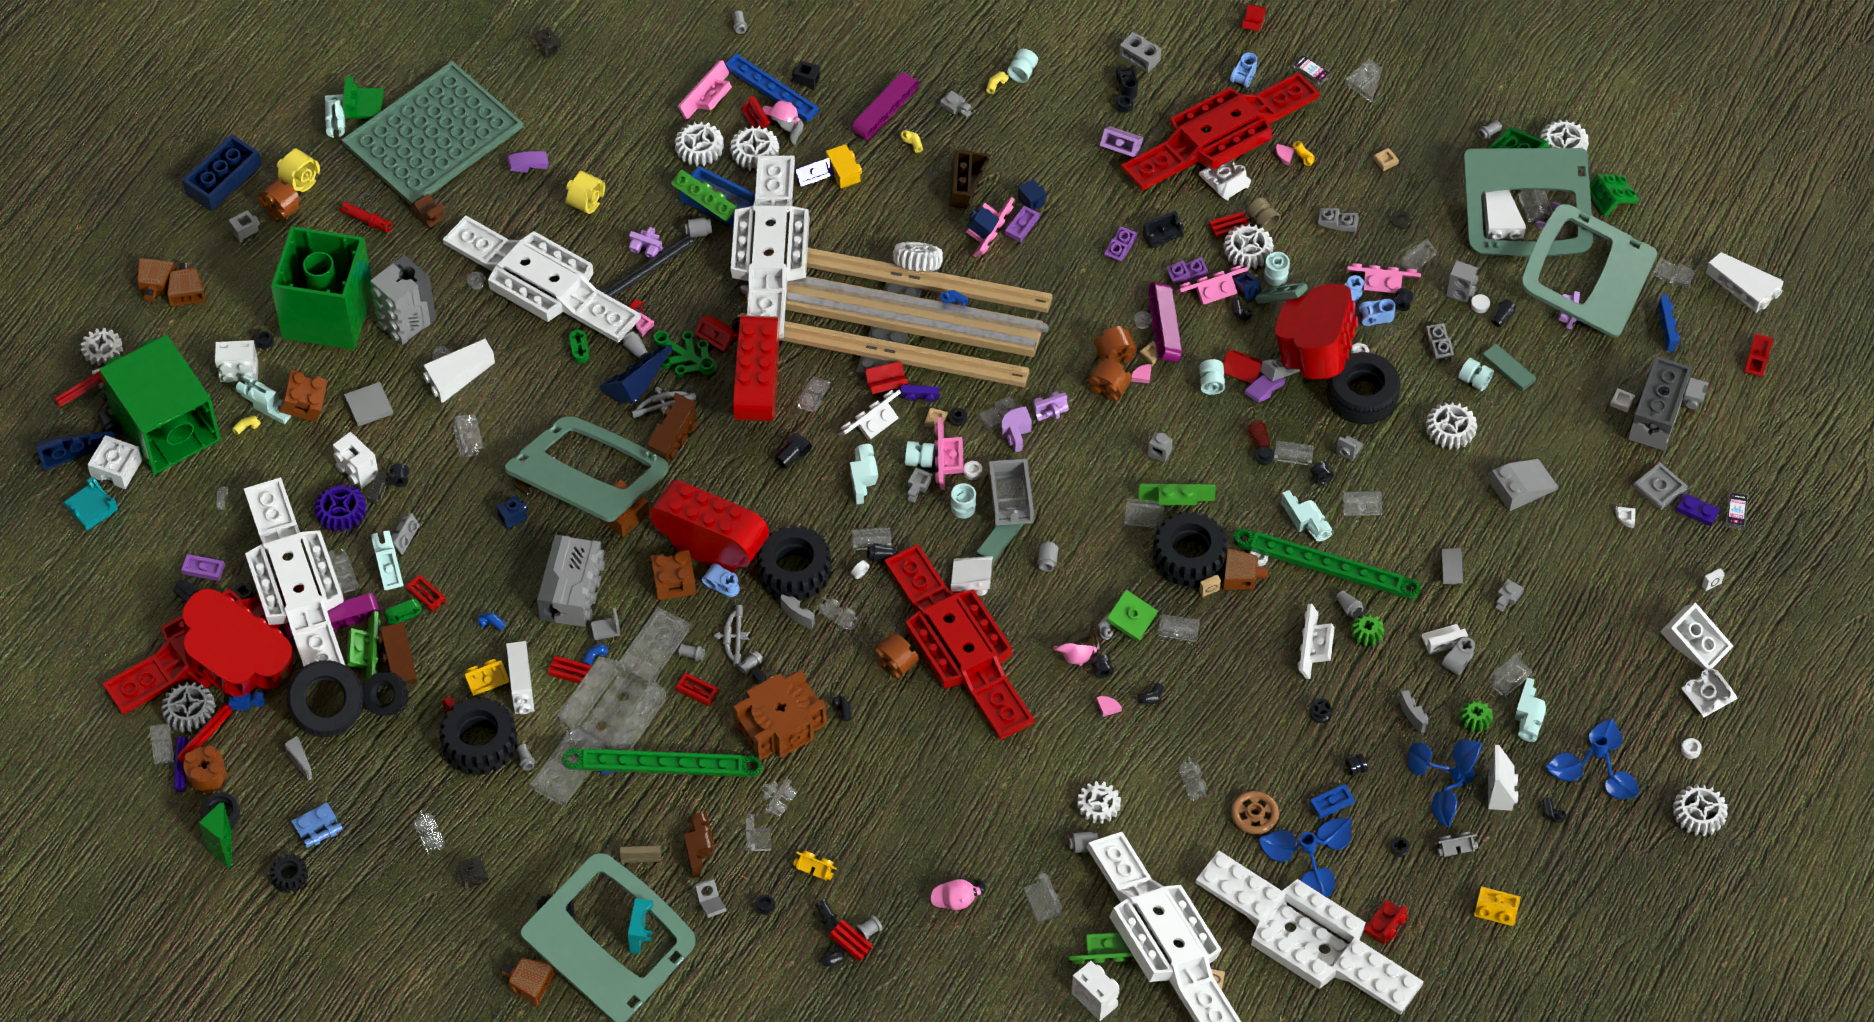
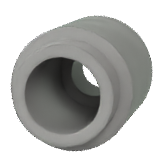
M689 219L688 223L685 224L686 235L689 234L693 238L711 234L710 219Z
M1047 541L1040 545L1037 561L1040 570L1049 572L1053 571L1054 567H1056L1059 548L1055 543Z
M1092 831L1072 833V837H1069L1070 850L1073 849L1074 853L1089 852L1087 845L1089 842L1098 840V834L1092 833Z

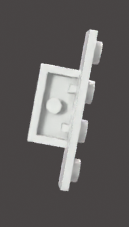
M893 390L887 392L883 395L884 400L881 402L877 400L869 406L870 410L868 412L862 411L856 415V421L852 424L850 421L841 427L842 431L838 433L839 437L858 426L867 440L872 439L898 419V416L888 402L898 396L901 391L893 392Z
M1312 604L1307 605V611L1304 615L1303 644L1300 646L1301 660L1298 662L1299 672L1306 679L1311 677L1312 663L1331 660L1335 628L1332 623L1317 625L1318 611Z

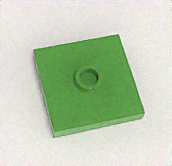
M1125 590L1105 621L1138 642L1158 610L1128 590Z

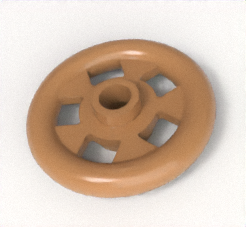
M1249 791L1235 799L1231 808V816L1236 826L1242 831L1250 834H1262L1268 832L1276 825L1279 818V809L1274 799L1266 793ZM1249 800L1251 804L1245 807L1243 803ZM1259 800H1262V801H1264L1267 805H1266L1265 807H1263V806H1262L1261 804H1259L1258 802H1259ZM1245 813L1247 819L1242 820L1239 814ZM1265 813L1271 814L1269 820L1264 819ZM1251 822H1260V826H1251Z

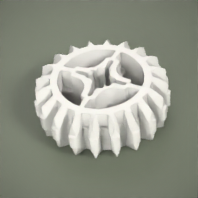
M1559 119L1557 123L1552 121L1550 125L1547 124L1540 136L1541 139L1548 141L1550 148H1583L1587 152L1589 145L1588 134H1585V129H1581L1580 124L1575 125L1574 121L1569 123L1567 119L1565 122Z
M694 121L692 126L687 124L686 128L682 127L681 132L677 133L675 150L683 162L688 161L689 165L695 163L696 167L699 164L705 166L707 162L712 164V160L717 161L718 156H721L724 141L720 130H717L715 126L711 127L709 123L704 125L702 121L700 124H696Z
M760 125L758 128L751 126V129L745 127L744 131L739 130L738 135L735 134L733 140H731L730 153L737 165H741L743 169L748 167L749 171L752 168L757 170L758 156H778L779 143L773 132H768L767 128L762 130Z
M1241 224L1240 228L1235 226L1233 231H1229L1225 237L1223 248L1228 261H1233L1234 266L1239 264L1241 268L1245 266L1249 270L1250 267H1253L1256 270L1257 265L1262 267L1266 263V258L1273 252L1274 245L1272 237H1269V232H1264L1263 227L1258 229L1257 224L1254 227H1251L1250 224L1246 227Z
M914 241L901 242L896 244L893 250V261L899 267L929 272L941 267L943 252L932 244Z
M1453 401L1450 405L1444 402L1443 406L1438 404L1436 409L1432 408L1425 424L1430 440H1435V445L1441 444L1442 449L1448 446L1449 450L1452 447L1458 450L1460 445L1465 447L1475 437L1477 430L1476 417H1473L1472 411H1468L1467 406L1462 408L1460 403L1454 405Z
M1696 784L1694 788L1688 786L1686 790L1682 789L1680 794L1676 796L1673 804V816H1676V823H1681V829L1688 828L1687 833L1694 831L1695 836L1699 832L1703 836L1707 832L1712 835L1715 830H1720L1721 826L1725 824V818L1728 815L1727 804H1724V797H1719L1720 792L1714 793L1713 787L1706 789L1705 784L1702 788H1699ZM1695 800L1694 803L1685 806L1686 803ZM1711 815H1716V816L1713 817L1712 819L1706 820V817H1711Z

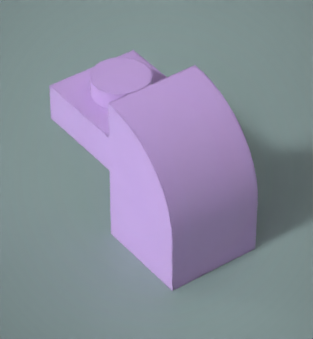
M1026 406L1009 411L1002 420V439L1007 438L1009 445H1013L1015 452L1022 451L1023 439L1021 434L1031 432L1032 421Z

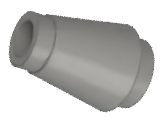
M632 331L624 336L622 339L624 347L641 360V358L648 355V351L638 334Z
M1345 591L1337 594L1336 599L1347 616L1356 618L1363 612L1362 602Z

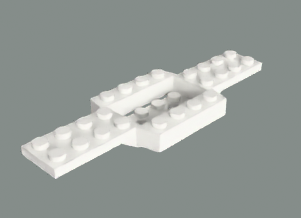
M758 156L754 205L735 209L731 274L732 278L749 281L747 315L779 316V338H784L787 281L806 278L809 209L792 206L795 157ZM787 218H790L786 266L784 264ZM768 220L776 222L773 226H767L765 223ZM768 249L774 251L771 256H765L763 253Z
M465 215L443 238V244L492 271L488 279L491 290L547 322L564 312L619 343L641 319L640 313L597 290L589 282L594 273L592 263L535 231L521 240H509ZM528 259L531 261L530 264L526 266L520 264L522 260ZM508 270L509 272H513V273L517 274L518 276L522 277L524 280H527V281L533 283V284L536 285L538 288L547 291V292L550 293L552 296L556 297V299H554V298H552L551 296H549V295L543 293L542 291L536 289L535 287L529 285L528 283L522 281L521 279L515 277L514 275H512V274H510V273H508V272H506V271ZM552 276H558L560 278L557 282H551L549 280Z
M281 477L244 488L262 542L261 545L245 553L268 625L289 623L303 667L319 660H332L345 665L327 612L343 603L344 600L321 531L300 532ZM302 544H304L321 596L318 594ZM285 553H292L294 555L290 561H285L282 558ZM267 555H270L277 579L279 581L286 602L285 609ZM296 585L304 586V590L300 593L294 592L293 588Z
M1123 832L1089 842L1087 849L1121 902L1113 908L1109 917L1149 982L1169 980L1195 1022H1241L1215 981L1210 968V963L1217 959L1222 949L1181 885L1162 886L1154 881ZM1136 907H1137L1138 912H1139V913L1143 916V918L1145 919V921H1146V923H1147V927H1148V928L1153 932V934L1155 935L1158 944L1163 948L1164 952L1166 953L1169 962H1171L1170 965H1169L1168 961L1166 960V958L1164 957L1163 953L1161 952L1160 948H1159L1158 945L1156 944L1155 940H1154L1153 937L1151 936L1150 932H1149L1148 929L1146 928L1145 924H1144L1143 921L1141 920V918H1140V916L1138 915L1137 911L1135 910ZM1153 908L1162 909L1163 915L1155 914ZM1173 941H1181L1184 944V947H1176L1173 944Z
M1220 851L1215 854L1196 879V884L1240 911L1257 927L1252 938L1251 945L1318 989L1322 988L1333 978L1348 981L1401 1015L1423 985L1424 981L1360 941L1366 922L1298 879L1284 890H1280ZM1287 903L1294 906L1301 912L1305 913L1306 915H1308L1315 921L1319 922L1326 928L1330 929L1340 937L1344 938L1345 940L1350 942V944H1346L1343 940L1338 939L1337 937L1329 933L1326 929L1321 928L1317 924L1310 921L1309 918L1299 914L1298 912L1293 910L1292 907L1287 906ZM1287 923H1293L1296 926V930L1289 932L1284 926ZM1319 946H1329L1330 952L1327 954L1321 953Z

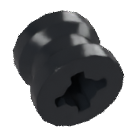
M1400 288L1396 291V297L1393 299L1395 309L1408 311L1414 294L1408 289Z
M1326 461L1316 463L1310 470L1312 475L1316 476V482L1319 485L1328 483L1334 477V473L1328 469L1329 465Z
M404 464L392 465L390 467V473L392 474L389 478L390 484L396 487L406 486L409 480L407 477L409 467Z
M1099 655L1092 659L1091 663L1095 668L1094 673L1097 678H1106L1114 673V668L1110 665L1111 658L1109 655Z
M1323 698L1313 702L1311 718L1315 722L1325 723L1329 720L1331 712L1330 702Z
M1361 753L1357 754L1355 758L1349 757L1345 759V765L1351 777L1356 776L1359 772L1366 773L1368 771L1366 760Z

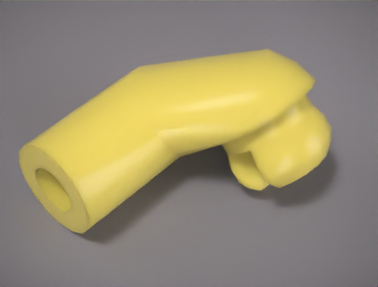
M1000 71L992 76L987 85V93L994 94L999 82L1004 84L1008 81V75Z
M907 130L901 132L902 140L913 145L916 153L923 150L918 134Z
M249 416L241 419L232 428V431L239 435L249 425L255 429L261 422L257 419V416Z

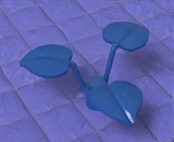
M1613 718L1600 723L1590 732L1589 742L1592 748H1589L1582 762L1579 763L1578 758L1573 754L1562 753L1554 757L1546 766L1547 770L1554 777L1563 781H1574L1582 776L1583 771L1581 767L1593 753L1597 758L1605 757L1611 779L1606 781L1605 790L1610 796L1617 799L1635 798L1639 794L1638 784L1630 774L1620 771L1614 776L1612 773L1608 750L1617 749L1621 746L1623 740L1622 734Z
M1468 739L1459 740L1453 750V758L1457 762L1455 768L1430 763L1432 751L1425 743L1416 742L1409 748L1408 766L1413 774L1423 775L1428 765L1451 771V778L1456 781V783L1445 787L1443 792H1436L1432 799L1433 814L1445 826L1451 827V821L1457 809V797L1452 791L1448 790L1462 786L1463 782L1470 783L1474 780L1475 772L1473 766L1478 758L1482 746L1481 742Z
M1338 818L1324 823L1318 830V837L1311 832H1304L1300 836V840L1297 841V845L1294 835L1285 830L1275 831L1267 836L1260 837V844L1265 854L1277 862L1289 861L1293 855L1292 851H1297L1300 846L1303 852L1309 853L1314 872H1307L1301 882L1328 898L1334 890L1335 877L1328 868L1317 870L1313 852L1317 849V843L1323 846L1327 844L1333 850L1345 848L1351 840V819Z

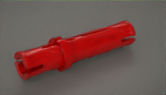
M347 202L342 203L341 206L348 209L340 207L341 213L365 222L371 228L376 227L386 233L390 232L391 229L385 227V225L392 227V222L380 218L378 214H371Z

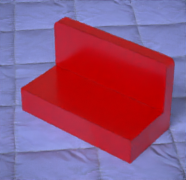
M712 316L701 317L694 332L695 335L708 341L723 352L728 350L733 338L739 337L731 327Z
M1230 349L1227 351L1223 362L1224 373L1252 384L1258 379L1263 360Z
M901 361L865 369L868 389L872 394L901 388L902 385H909L908 379L904 376Z

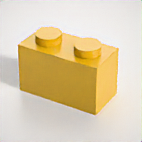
M846 144L826 151V157L830 158L834 171L833 176L840 189L861 182L860 174H862V168L859 163L856 164L854 153L848 149Z

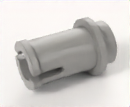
M735 11L732 13L733 29L736 33L742 34L746 31L747 24L744 21L743 12Z
M1493 121L1487 126L1480 127L1478 135L1482 140H1488L1491 135L1501 131L1502 126L1499 121Z
M680 645L679 656L694 658L695 661L703 660L705 649L701 646Z
M754 650L738 665V669L747 675L757 664H761L763 658L759 652Z
M526 744L519 745L516 751L520 758V767L524 770L533 769L535 759L530 754L529 746Z

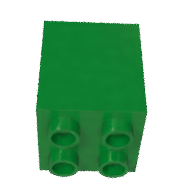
M295 226L290 227L271 285L282 339L355 350L372 298L370 282L372 277L364 237Z
M168 335L159 339H148L137 350L124 357H112L105 363L104 367L99 369L111 413L119 422L132 444L140 447L142 458L153 475L221 441L211 397Z

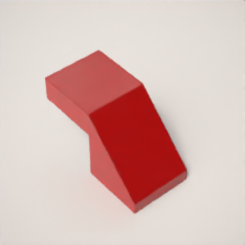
M1249 4L1242 28L1260 31L1267 7Z
M1755 333L1744 372L1763 377L1773 337Z

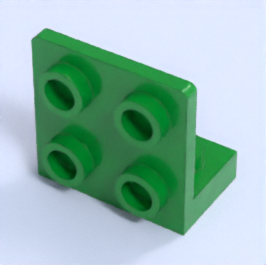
M346 76L342 103L344 117L372 119L382 111L384 89L358 88L357 84H354L353 76Z
M1597 174L1590 183V197L1605 216H1609L1619 203L1638 204L1640 201L1636 196V192L1631 189L1627 179L1622 175Z

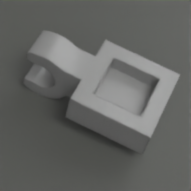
M952 90L940 100V106L952 114L959 112L966 118L971 114V111H969L971 105L966 103L963 97Z
M915 468L908 481V486L911 487L908 491V501L915 503L919 492H926L933 480V474Z
M1507 579L1498 591L1497 597L1499 599L1495 609L1503 612L1508 603L1515 605L1523 594L1524 588Z

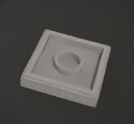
M380 382L344 394L357 426L393 414L391 405Z
M1660 462L1633 484V487L1660 511L1686 491L1688 487Z

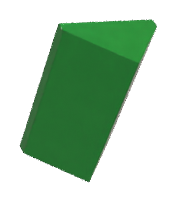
M219 803L199 824L207 851L225 866L232 867V831L224 803Z

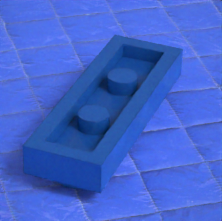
M1661 295L1658 309L1667 352L1675 351L1676 344L1679 343V333L1675 331L1676 318L1672 317L1673 304L1669 302L1668 295Z

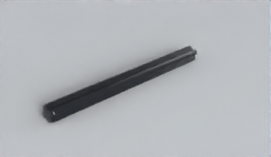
M689 235L685 236L602 292L612 298L692 246L694 244L693 238Z

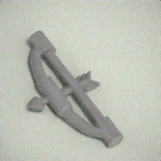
M655 387L654 392L657 394L640 403L636 410L631 411L633 418L643 416L645 413L661 409L663 415H665V410L669 409V406H672L675 400L664 402V400L674 396L675 392L692 401L696 400L695 393L689 394L683 391L661 393L662 389ZM651 402H661L659 405L643 409L644 406Z
M742 605L735 606V611L727 619L724 633L720 634L718 632L714 634V637L717 639L723 638V645L725 646L727 656L733 661L734 667H738L741 664L740 640H750L748 638L750 632H741ZM736 617V634H731L730 626L733 618ZM731 638H736L734 655H732L730 649Z

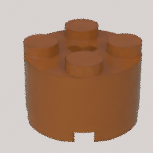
M276 179L260 193V197L257 198L258 203L265 207L269 212V217L275 222L277 220L285 221L302 206L298 203L301 200L298 193L290 184L287 183L285 185L281 183L282 179Z
M1122 326L1110 328L1102 332L1104 336L1100 339L1098 336L1095 338L1094 346L1102 361L1108 358L1118 363H1129L1134 359L1133 355L1137 351V347L1127 327L1125 329Z
M1105 358L1104 361L1102 359L1099 360L1088 381L1091 385L1090 390L1097 395L1102 393L1110 401L1116 402L1132 380V376L1129 371L1126 373L1122 370L1124 366L1120 363Z
M893 632L873 650L876 656H878L876 659L878 664L883 668L887 666L891 669L890 673L896 679L902 677L919 661L917 653L910 651L909 647L911 645L899 634H893Z
M214 746L199 747L185 755L183 767L187 782L192 789L199 790L201 793H210L222 786L223 781L226 780L227 771L221 753Z

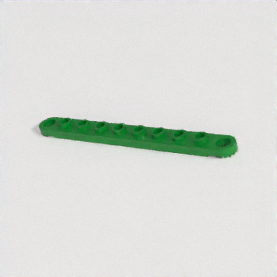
M1245 528L1237 530L1234 534V543L1239 548L1409 599L1417 597L1420 592L1418 581L1406 578L1400 574L1257 531H1249ZM1239 536H1246L1248 540L1242 542ZM1413 586L1415 590L1409 592L1405 587Z
M573 748L566 750L562 758L563 765L570 770L755 777L762 769V762L758 757L726 754ZM575 755L578 758V762L571 764L567 761V757ZM753 762L756 764L757 769L750 771L746 764Z

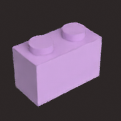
M1109 126L1104 129L1100 146L1134 157L1139 154L1144 137Z

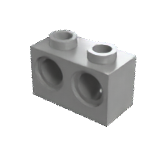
M1132 32L1120 44L1119 56L1149 73L1161 60V48L1147 41L1141 35Z
M1456 261L1450 274L1446 296L1465 303L1468 302L1470 296L1474 297L1479 278L1476 275L1477 267Z

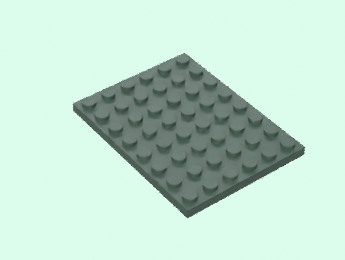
M451 61L343 138L342 144L411 205L428 193L429 195L434 193L522 129L523 122Z

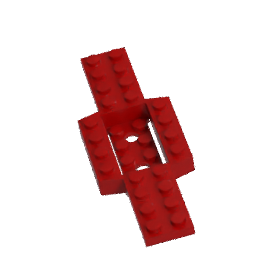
M1299 72L1255 95L1240 94L1229 87L1171 117L1173 134L1169 139L1121 165V170L1141 191L1197 162L1214 170L1271 140L1272 129L1269 124L1320 98V92ZM1235 112L1240 113L1241 115L1238 117L1231 116V113ZM1247 123H1251V124H1249L1248 126H1246V127H1244V128L1238 130L1239 127H1241V126H1243V125H1245V124H1247ZM1205 127L1210 128L1211 131L1205 133L1201 129ZM1232 131H1236V132L1230 134L1229 136L1223 138L1224 135H1226V134H1228V133H1230V132H1232ZM1216 139H1221V140H1219V141H1217V142H1215V143L1209 145V143H1211L1212 141H1214V140H1216Z
M919 544L885 559V566L916 611V614L905 622V630L942 687L945 689L964 684L1000 740L1034 724L1035 719L1001 667V664L1012 656V646L974 589L954 593L947 588ZM951 615L955 620L952 623H946L944 617ZM927 619H930V621L942 637L943 641L945 642V644L947 645V647L949 648V650L961 666L960 670L951 658V656L949 655V653L947 652V650L945 649V647L943 646V644L941 643V641L939 640V638L937 637L936 633L928 623ZM967 644L974 647V650L970 653L963 650V647Z
M313 577V580H314V582H315V585H316L318 594L321 596L320 591H319V588H318V585H317V582H316L315 578ZM279 584L277 588L285 609L286 602ZM296 585L293 588V591L296 593L304 590L303 585ZM230 589L221 593L224 596L229 595L235 600L237 605L247 607L252 615L256 618L259 616L267 622L259 596L241 599ZM183 615L161 626L166 643L154 655L102 683L122 715L127 714L187 679L192 683H197V686L202 684L205 689L213 685L192 671L187 665L184 647L186 634L184 631ZM275 624L268 626H270L271 628L275 627L278 629L279 627L283 626V624Z

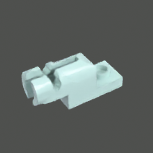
M343 94L325 96L326 133L333 138L334 130H339V137L345 132V117L342 106Z
M244 375L245 384L239 381L236 391L242 397L253 402L254 409L285 425L291 418V415L279 412L281 400L278 393L261 382H256L255 379Z
M862 444L856 447L855 462H850V475L856 504L864 503V496L867 495L866 487L875 485L878 479V470L871 444Z
M1290 490L1282 493L1281 504L1299 532L1307 529L1318 542L1331 537L1332 528L1324 520L1325 516L1322 515L1312 500L1299 504L1297 497L1293 496Z
M389 530L383 531L385 543L383 544L380 543L377 533L371 535L384 591L404 586Z
M1531 678L1526 679L1514 720L1520 721L1518 736L1525 741L1535 742L1546 713L1545 701L1534 697L1536 688L1533 687L1535 680Z

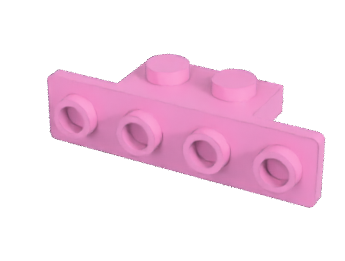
M719 60L678 105L684 119H689L698 108L712 110L732 88L730 82L723 81L729 75L723 60Z
M1011 197L1006 201L999 213L986 203L981 206L990 210L1000 220L992 233L985 239L981 238L971 229H967L966 233L980 242L973 254L975 258L979 254L983 255L988 250L989 246L987 244L996 237V229L1000 228L1005 222V214L1008 215L1013 209L1012 203L1015 200Z
M1351 263V266H1347L1346 269L1348 272L1365 273L1363 291L1395 294L1401 288L1402 277L1421 278V273H1417L1416 269H1406V272L1399 271V268L1388 267V270L1380 269L1381 266L1376 265L1362 268V264Z
M1240 265L1231 268V272L1227 274L1224 271L1213 274L1214 278L1209 280L1206 276L1197 279L1196 284L1191 285L1188 282L1179 285L1180 289L1176 290V294L1196 288L1201 305L1235 295L1237 290L1232 276L1246 272L1248 268H1241Z
M938 417V424L934 425L935 436H938V440H935V450L938 452V456H935V465L939 472H935L936 484H940L941 490H945V474L964 473L962 437L944 438L942 417Z

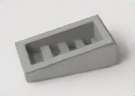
M1281 359L1264 360L1260 370L1271 381L1300 371L1299 369L1284 367Z
M296 736L285 743L286 754L306 779L310 781L313 779L311 767L301 742Z

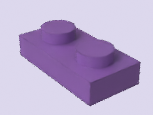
M1023 206L1005 230V235L1021 243L1040 218V213Z
M187 554L181 572L184 575L220 581L225 563L220 560Z

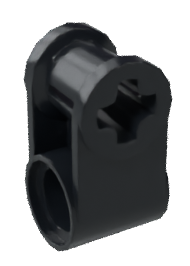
M1135 65L1122 69L1116 67V77L1122 96L1127 95L1131 99L1136 98L1138 95V79Z

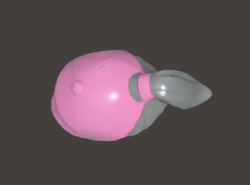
M783 100L778 101L773 107L764 106L762 109L766 115H770L783 129L791 132L790 140L795 145L803 130V122L798 118L797 109L791 102Z

